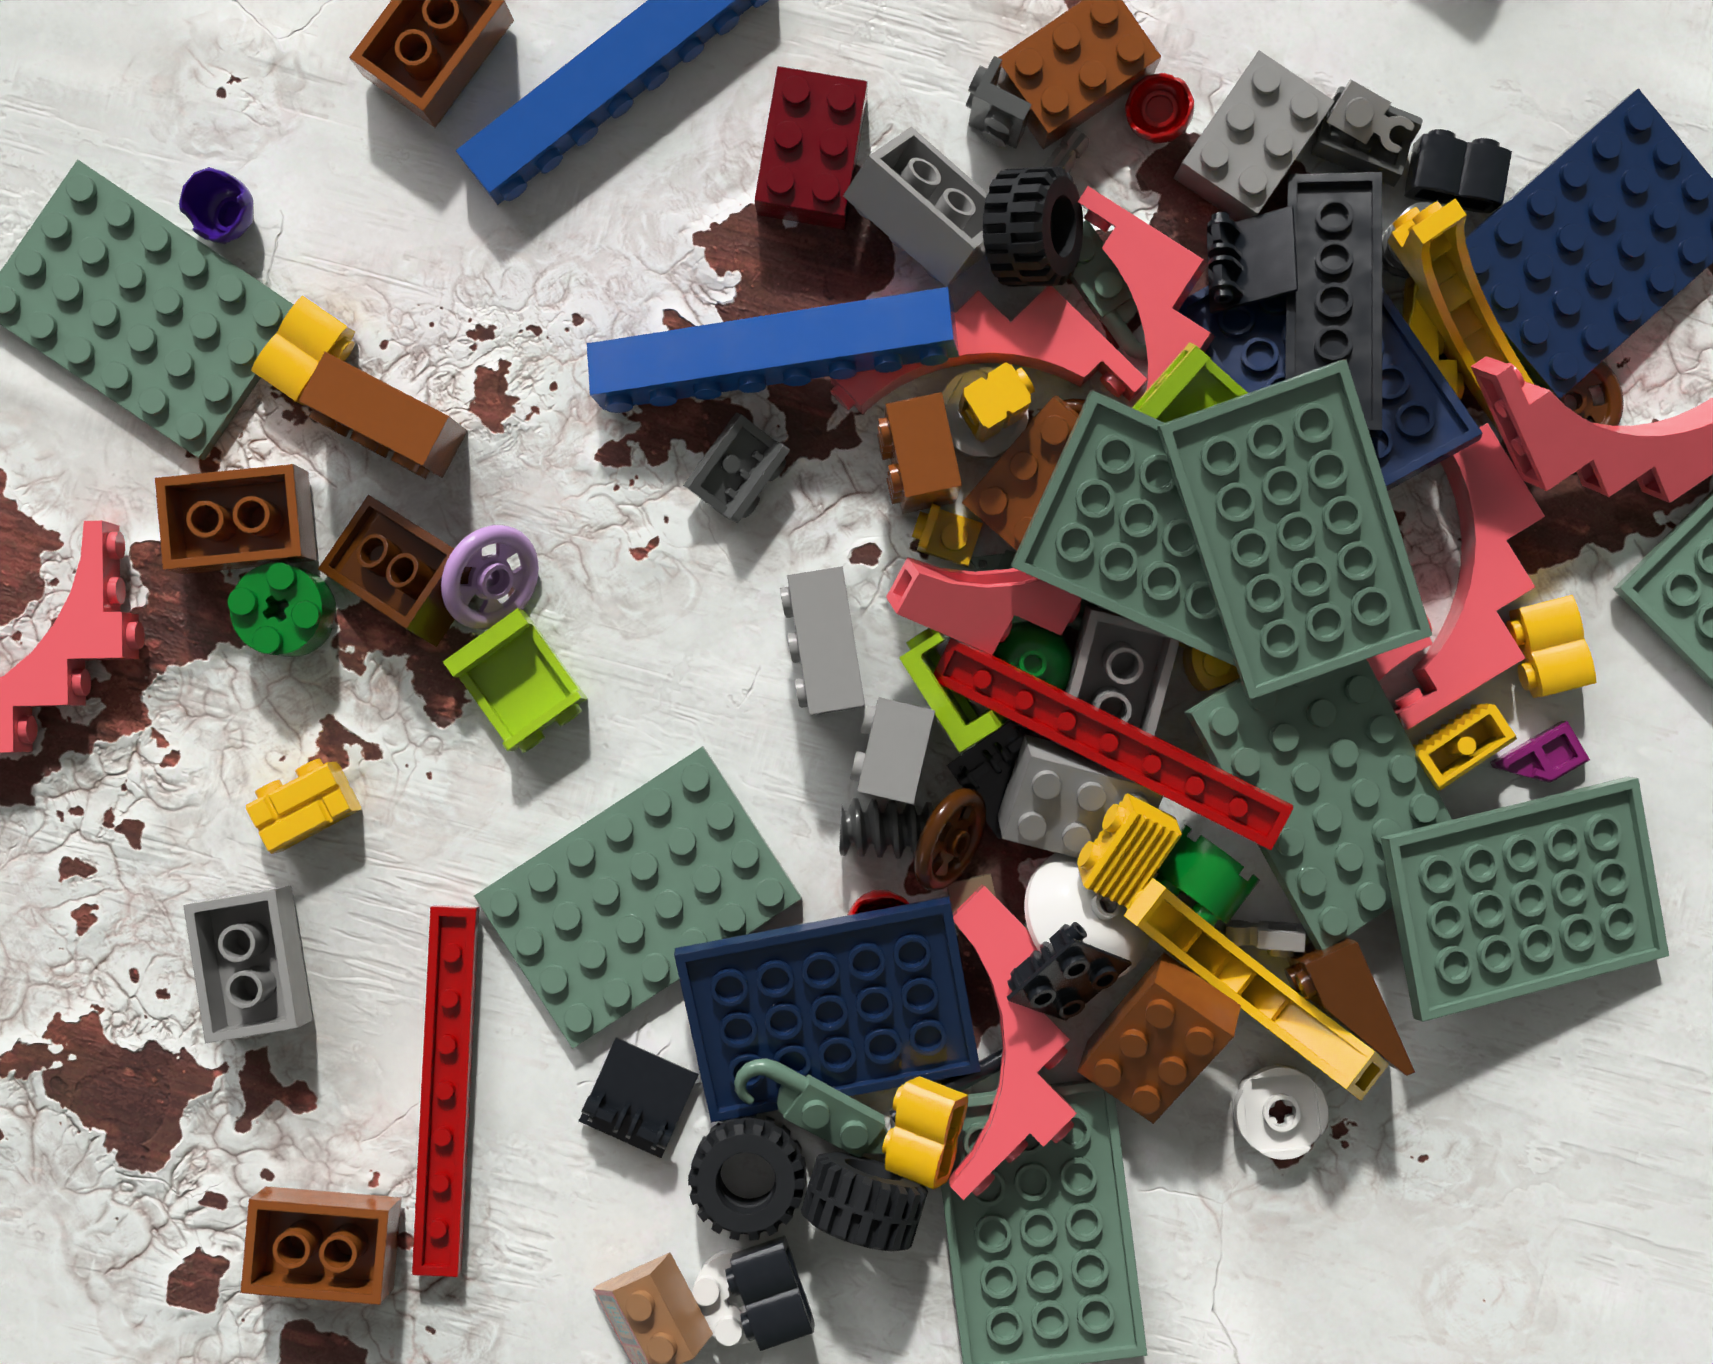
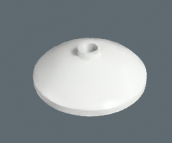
M1060 853L1051 855L1036 868L1029 880L1025 893V920L1035 947L1041 952L1040 945L1043 942L1051 943L1049 938L1061 926L1077 922L1087 933V937L1083 939L1084 943L1130 960L1132 965L1122 972L1118 978L1126 975L1143 958L1150 937L1123 916L1128 910L1124 905H1119L1116 901H1111L1108 897L1104 898L1100 893L1096 894L1091 889L1088 890L1083 886L1077 865L1078 858ZM1100 900L1105 904L1107 913L1101 908Z

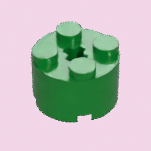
M268 563L258 566L241 578L228 597L230 617L237 635L249 647L263 654L284 657L307 655L321 647L329 638L333 629L331 627L334 614H336V602L331 589L318 575L285 563ZM283 602L289 604L284 610L285 619L279 618L278 614L281 611L280 605Z
M1184 824L1181 828L1182 836L1158 869V875L1155 877V880L1165 886L1176 897L1182 891L1193 899L1196 903L1191 909L1212 926H1215L1219 919L1228 924L1260 879L1253 874L1248 881L1239 875L1244 869L1243 865L1202 835L1194 842L1188 837L1192 832V828Z

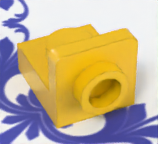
M933 503L929 514L920 511L912 534L913 538L920 540L917 551L968 567L983 523L940 509L941 506Z

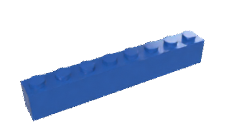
M647 0L455 151L497 205L504 200L512 201L526 190L529 180L540 172L545 174L556 168L562 161V155L575 144L582 146L589 142L597 134L598 126L611 116L612 118H618L625 114L632 107L633 99L646 89L652 91L658 88L668 78L669 71L681 61L688 63L695 59L703 51L704 43L717 33L721 36L731 31L739 22L741 14L752 6L758 8L764 5L768 0Z
M948 287L587 343L590 396L603 410L612 413L628 412L635 405L649 403L654 406H669L675 404L677 399L688 397L702 400L715 399L721 396V392L735 390L744 393H756L763 391L768 385L781 383L788 386H802L810 383L811 379L827 376L832 379H848L854 377L860 371L875 369L877 372L888 373L901 369L902 365L921 362L923 365L935 366L947 362L948 358L959 357L954 304Z

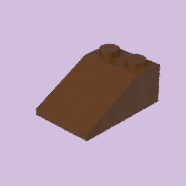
M368 495L318 570L407 630L436 647L455 620L445 607L441 592L444 567L454 548ZM472 567L464 568L460 584H468L469 573Z
M1346 937L1324 950H1316L1311 942L1305 945V952H1295V956L1287 957L1290 966L1285 968L1284 971L1294 991L1297 993L1301 992L1306 1000H1309L1332 1020L1373 1049L1389 1063V1066L1406 1076L1415 1073L1357 941Z

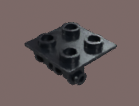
M1293 206L1237 222L1229 219V214L1226 212H1217L1211 215V221L1207 223L1209 304L1211 314L1298 291Z
M1012 720L947 765L962 788L975 789L982 795L986 805V822L998 839H1001L1002 835L997 815L1024 736L1026 734L1040 738L1036 732Z
M1079 923L1064 924L1049 938L1051 943L1043 942L1040 945L1041 952L1033 951L1030 957L1011 971V978L1007 983L1013 992L1007 996V999L1010 1002L1067 1021L1069 1018L1082 1012L1085 1004L1099 992L1113 985L1117 981L1118 976L1131 966L1132 963L1130 960L1084 943L1083 939L1087 937V933Z
M616 1037L592 1092L582 1108L579 1122L662 1158L699 1074Z

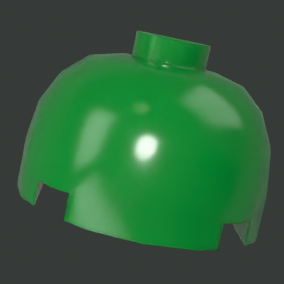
M1029 621L1013 623L1008 637L1004 642L998 644L993 656L1065 691L1072 668L1073 657L1072 650L1063 635H1058Z

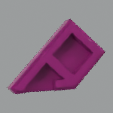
M1561 721L1490 763L1493 768L1551 783L1590 761L1568 721Z

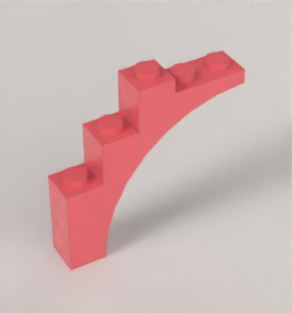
M102 520L84 521L80 561L71 592L55 623L29 655L8 673L0 677V753L33 752V742L36 740L38 727L35 717L32 716V707L86 706V696L91 690V676L89 671L85 669V661L139 659V649H142L145 640L144 628L142 623L139 622V614L121 612V604L124 603L126 598L125 582L120 577V559L125 554V540L123 534L119 532V525Z
M907 557L886 596L896 614L993 655L998 644L1004 642L1008 637L1014 615L1058 635H1062L1067 624L1073 622L1077 617L1082 598L1015 568L974 572L940 568Z
M981 885L953 913L954 923L973 945L989 976L999 1009L1003 1048L999 1085L989 1118L972 1150L949 1177L950 1187L963 1200L971 1192L975 1196L980 1195L995 1179L992 1171L1004 1159L1011 1163L1026 1149L1028 1142L1025 1138L1029 1134L1043 1147L1050 1140L1058 1143L1073 1128L1074 1123L1071 1119L1077 1114L1072 1106L1038 1073L1043 1066L1050 1070L1063 1059L1068 1052L1064 1045L1070 1039L1045 1013L1010 1002L1007 999V996L1013 992L1007 983L1011 978V971L1030 957V954L1037 950L1030 937L1028 929L984 885Z

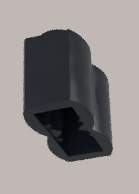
M1431 130L1428 134H1423L1413 144L1404 196L1421 202L1434 203L1438 201L1440 204H1448L1456 199L1463 210L1492 213L1503 204L1512 151L1500 147V143L1493 139L1478 138L1472 142H1466L1456 138V134L1449 130Z
M785 1235L732 1254L730 1259L731 1267L725 1269L732 1295H740L745 1305L746 1312L741 1313L740 1316L748 1341L756 1340L759 1350L763 1351L814 1333V1318Z

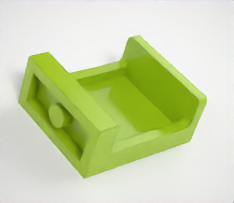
M1189 342L1132 408L1166 423L1245 395L1248 392L1217 366L1198 346Z
M518 608L443 661L452 676L459 677L504 740L502 745L507 751H515L520 748L522 753L529 751L546 738L542 733L543 730L554 722H557L561 727L573 720L582 712L579 704L588 699L528 614Z
M928 628L906 642L910 651L899 657L931 709L935 710L934 714L960 753L1000 728L1008 718L991 709L978 715L967 697L939 684L933 674L941 658L937 647L951 637Z

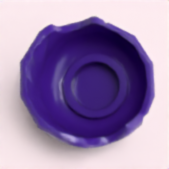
M208 167L194 172L183 185L179 209L191 221L194 227L192 231L205 240L219 244L229 243L241 237L252 224L254 219L253 197L245 184L235 176L225 171Z

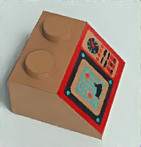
M671 1252L596 1285L593 1289L632 1364L685 1363L694 1359L713 1335Z

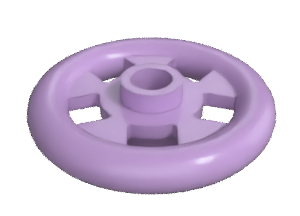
M491 525L472 532L454 548L444 567L441 592L445 607L457 622L473 629H489L517 608L523 610L533 595L538 580V557L531 541L521 531L513 527ZM496 544L495 555L491 554L482 557L483 547ZM517 553L520 566L512 571L506 560ZM472 567L469 573L468 584H460L464 568ZM511 588H513L514 591L511 596L501 604L497 599L507 595ZM474 594L484 599L479 611L468 607Z

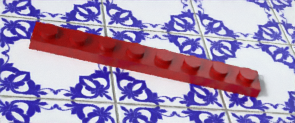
M950 638L933 673L939 684L1269 850H1272L1293 810L1292 804L991 654L954 638Z
M433 905L430 907L412 1275L458 1277L462 1272L480 907Z

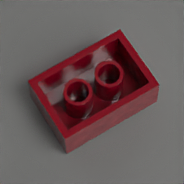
M777 66L754 199L757 215L845 230L850 202L843 195L854 179L867 104L868 81Z

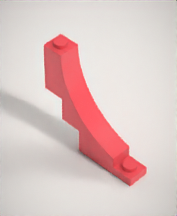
M1087 186L1078 200V203L1087 210L1084 219L1106 233L1110 226L1114 227L1102 249L1118 268L1129 287L1140 315L1148 357V390L1189 342L1198 346L1205 353L1215 338L1212 333L1178 312L1208 264L1198 255Z
M1047 286L1011 322L978 290L955 313L959 357L948 358L947 362L935 366L923 365L920 362L902 365L901 369L894 372L882 373L874 369L857 372L854 377L848 379L830 378L831 384L834 386L830 392L847 410L855 406L864 414L881 398L920 376L965 364H1003L1007 362L1008 364L1038 369L1056 375L1079 387L1099 371L1102 374L1100 381L1104 387L1118 398L1123 395L1129 402L1143 389L1148 379L1053 286Z
M1486 356L1471 366L1514 465L1523 481L1548 491L1576 472L1582 486L1610 497L1637 479L1642 492L1671 503L1713 474V398L1680 415L1658 422L1634 426H1611L1592 423L1582 418L1565 406L1550 390L1524 381L1520 371L1511 363H1504Z
M1488 423L1479 427L1483 434L1478 442L1440 462L1449 480L1458 510L1461 531V566L1457 589L1446 620L1427 653L1412 669L1424 692H1421L1419 688H1415L1395 700L1398 707L1394 709V712L1404 730L1412 728L1525 659L1497 610L1535 588L1507 540L1541 520L1545 515Z

